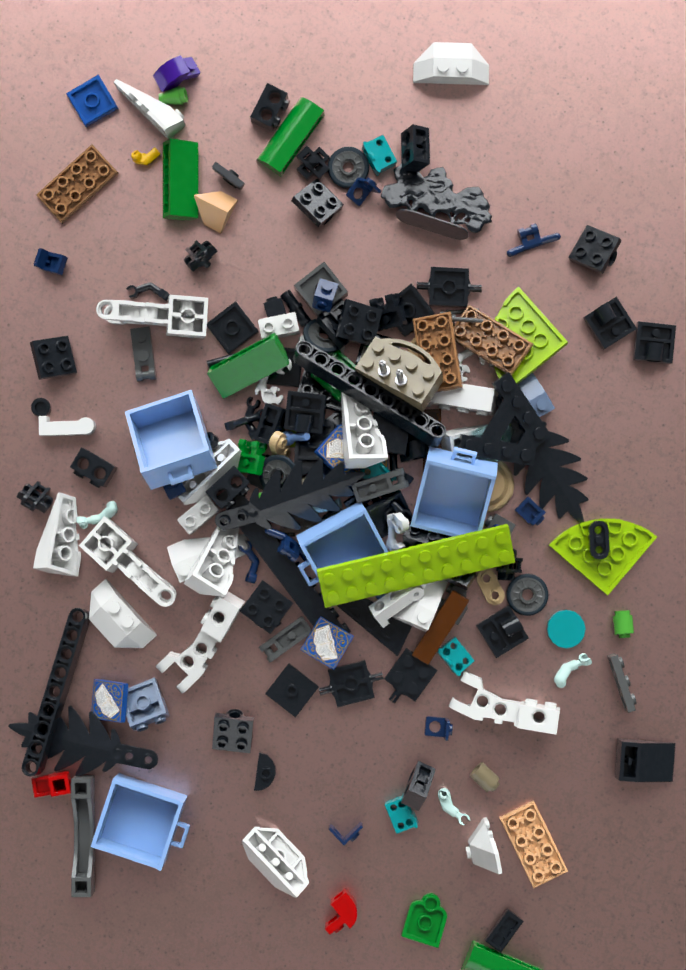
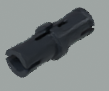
M290 289L280 296L289 308V312L296 313L301 327H304V325L311 321L304 311L302 303L298 302Z

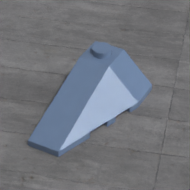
M531 373L518 384L539 417L555 409L534 373Z

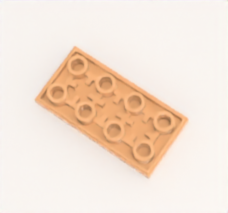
M534 800L499 817L533 888L568 872Z

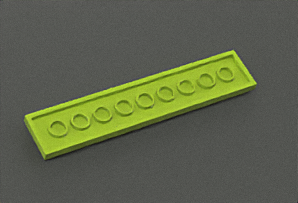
M504 524L316 570L324 606L327 608L515 563L509 526Z

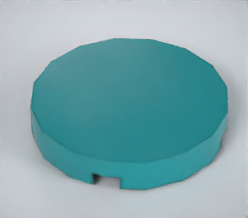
M560 610L554 613L548 620L547 635L551 642L558 647H574L584 638L585 623L576 612Z

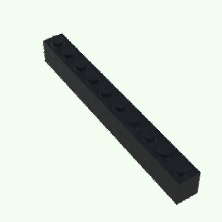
M234 483L232 486L234 488H239L241 484L238 486L236 483ZM224 491L217 498L219 501H225L228 494ZM245 493L243 496L239 494L234 499L236 502L229 509L249 504V500L245 496L248 493ZM239 514L240 518H245L244 514ZM256 522L239 527L313 627L321 616L348 633L352 632L345 622L341 624L337 619L340 615L334 607L331 609L329 607L325 608L322 593H318L314 588L317 585L308 586L298 568V565L301 563L299 561L296 563L291 562L288 556L282 555L277 551L281 544L280 539L267 535L265 528Z

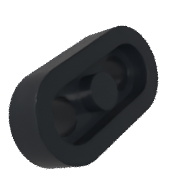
M594 521L588 527L589 553L595 559H604L610 552L609 529L603 521ZM596 527L601 529L599 534H596L594 531ZM597 546L602 548L600 553H597L595 550Z

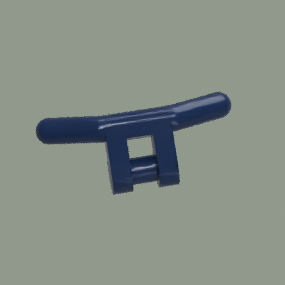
M536 223L531 224L526 229H517L521 245L509 249L507 256L512 257L532 248L557 241L561 238L560 233H554L540 237ZM532 235L534 239L528 241L527 236Z
M265 528L267 535L281 540L277 550L280 554L288 556L291 562H295L299 555L303 561L308 560L298 542L276 529Z

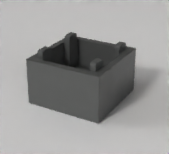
M325 262L294 285L297 293L317 318L325 312L312 307L314 294L320 278L339 284L332 307L348 296L346 288Z

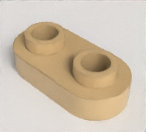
M280 431L274 432L271 436L269 448L272 455H283L289 458L291 450L290 446H286L287 436Z
M490 569L479 571L476 580L486 601L492 605L502 603L505 594L495 573ZM484 575L490 576L488 582L483 580ZM493 592L498 593L499 596L497 599L492 598Z

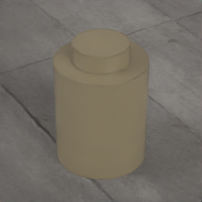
M483 762L479 763L469 775L486 792L495 791L500 784L498 782L500 778Z

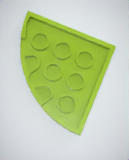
M517 287L508 296L495 317L497 322L533 343V347L512 375L517 385L568 344V341L520 287ZM494 366L498 378L505 374V372Z
M612 518L594 519L568 528L548 546L603 593L609 595L657 536L642 526L628 521ZM594 521L605 522L609 529L610 552L604 559H595L589 553L588 527ZM596 527L594 531L596 534H599L601 529ZM597 546L595 550L597 553H600L602 548Z

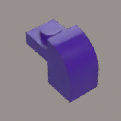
M180 55L161 65L153 74V77L160 90L164 92L178 87L183 80L198 77L201 72L192 57L182 58Z

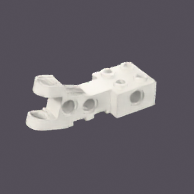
M169 295L168 304L102 300L98 303L96 312L99 317L111 324L166 326V336L204 339L207 329L208 298ZM105 305H108V306L104 309V314H103V313H102V308H103Z
M104 516L79 546L106 571L114 573L119 568L159 605L167 607L173 604L177 596L174 586L132 551L138 543L111 519ZM168 591L171 594V598L168 600L164 599L162 592Z
M227 591L224 597L215 596L210 605L213 609H209L200 623L203 626L194 643L181 654L169 652L155 666L161 673L174 662L188 675L176 686L182 694L205 672L208 664H206L207 659H212L218 649L215 647L216 643H221L245 603L244 600ZM200 643L205 644L207 651H201L198 645ZM185 657H191L194 663L188 664L185 661Z
M467 671L463 672L460 680L477 688L478 691L471 705L459 702L452 697L449 704L451 709L474 720L483 721L484 717L495 719L494 723L497 724L509 721L514 722V726L520 729L557 735L560 707H556V703L545 702V705L537 704V700L526 698L522 702L502 699L483 688L482 678ZM485 696L488 699V704L481 706L478 703V697ZM498 704L504 705L506 712L498 714L495 706ZM542 712L545 717L540 720L536 719L534 713Z

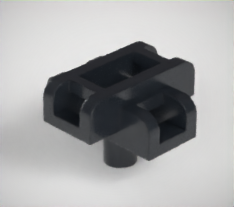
M306 146L297 155V159L302 163L297 168V171L307 181L313 176L320 180L330 170L326 165L330 157L320 147L313 152Z
M196 240L192 246L185 249L189 255L185 257L184 262L193 272L198 267L204 266L208 268L211 265L209 260L218 251L209 241L200 244Z
M39 481L33 486L25 484L23 489L17 494V498L22 500L21 505L31 511L38 509L45 513L53 503V498L48 495L51 488L42 486Z
M513 549L515 563L496 568L498 580L513 581L515 573H522L521 562H523V558H516V549Z

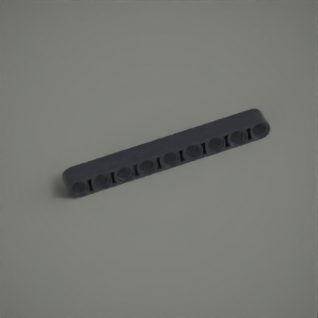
M301 341L296 345L293 360L297 365L429 446L436 447L441 444L446 434V428L442 423L311 343Z
M74 608L68 615L22 763V772L26 776L40 775L45 769L90 623L89 611L86 609ZM79 612H82L83 619L82 621L78 622L76 618L77 614ZM73 631H76L77 638L73 641L71 639V633ZM68 649L72 653L69 659L65 657V652ZM61 668H64L66 671L63 678L59 675ZM56 686L60 689V694L57 697L53 693ZM50 705L54 708L52 715L48 714V707ZM44 724L48 726V732L46 734L42 732V726ZM38 743L42 745L41 753H38L36 751V745ZM32 762L36 764L35 772H32L30 769Z

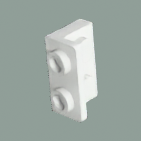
M295 312L258 320L262 339L273 333H276L278 338L300 334Z
M205 496L179 517L178 522L189 535H192L216 515L220 508L208 496Z

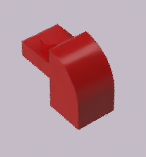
M69 771L53 772L52 774L31 778L34 798L47 795L54 797L71 793Z
M345 888L331 899V905L338 914L325 923V930L329 935L333 932L338 933L343 929L344 923L351 929L356 922L357 904L354 897Z

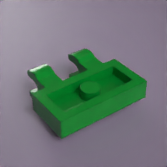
M240 439L238 448L242 452L237 469L241 473L262 476L265 456L261 455L266 451L267 444Z

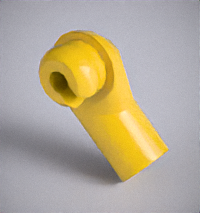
M155 147L147 154L135 150L132 152L131 157L136 164L149 165L160 155V152Z

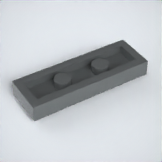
M615 653L607 655L625 711L628 713L636 711L634 705L637 702L634 694H630L628 687L631 686L628 676L624 675L622 668H625L622 657H618Z

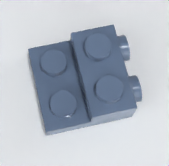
M155 677L128 688L126 716L130 728L138 732L148 729V725L151 723H164L166 717L170 716Z

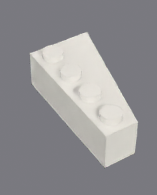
M463 384V388L435 393L427 407L437 405L439 409L443 410L453 408L462 413L475 412L481 416H494L498 407L496 399L499 394L494 388Z

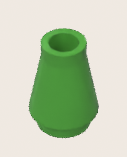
M178 86L159 93V101L168 105H184V103L188 102L187 90L185 87Z

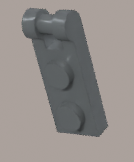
M150 327L130 329L137 382L148 378L155 380L156 369ZM149 366V371L142 372V367Z
M398 468L352 484L357 503L408 487V480H405L404 468ZM396 477L398 483L393 485L391 478Z
M301 616L259 646L261 652L264 651L267 655L266 659L270 663L308 636L312 629L303 616ZM275 644L278 650L273 652L270 646Z

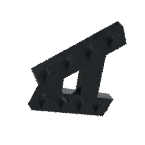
M507 372L492 383L503 401L481 437L460 434L458 448L477 452L476 457L533 466L536 447L552 435L511 374ZM515 418L524 431L519 442L516 444L500 441L511 421Z

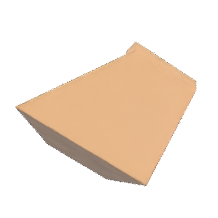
M222 191L194 195L204 226L221 234L238 199Z

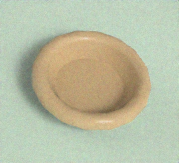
M487 459L488 461L498 463L497 477L487 513L498 511L507 505L513 495L515 485L513 474L504 462L494 459Z

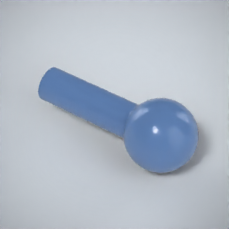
M289 430L282 432L287 436L286 446L292 445L295 441L310 439L309 433L294 434Z

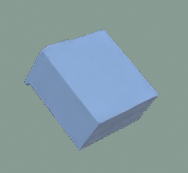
M192 390L125 411L140 472L151 490L168 484L175 485L193 479L195 475L217 468L201 410Z
M429 447L410 526L452 537L482 530L497 477L498 463L476 458L477 452L454 447L453 452Z
M362 502L355 503L296 535L299 545L308 559L298 565L308 586L319 582L316 569L389 552ZM308 565H311L317 576L311 580L304 570Z
M118 773L112 780L91 847L161 871L167 861L171 845L179 848L184 846L190 825L181 822L180 818L188 795ZM178 826L185 829L181 842L173 841Z

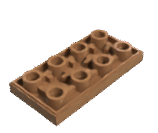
M91 144L40 190L36 196L63 224L110 182L118 172Z
M470 304L461 317L483 319V322L457 321L454 325L455 340L458 344L501 371L509 372L511 376L533 347V343Z
M451 312L413 319L417 346L431 355L443 374L444 381L437 392L463 388ZM418 353V357L423 362L429 365L431 364L426 358H424L422 355Z

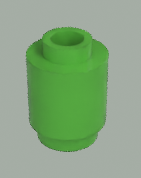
M630 610L614 611V634H619V638L631 637L630 633H634Z

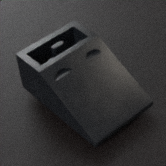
M617 738L615 778L619 781L673 782L676 743Z

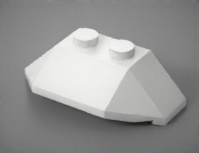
M433 42L413 64V83L489 85V64L472 43Z
M230 439L218 442L217 447L213 450L217 468L195 475L193 479L182 482L186 492L178 496V498L185 505L197 503L203 497L208 496L206 491L233 466L238 468L242 451Z
M107 579L91 591L89 620L114 648H144L157 636L154 630Z
M254 827L242 840L250 862L275 888L297 898L309 884L305 857L279 829Z

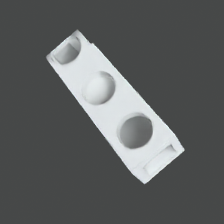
M39 416V436L91 435L96 430V423L87 417L81 418L79 421L50 422V417Z
M419 585L390 592L368 607L375 619L384 628L390 624L388 622L389 618L413 601L420 600L424 595V590Z

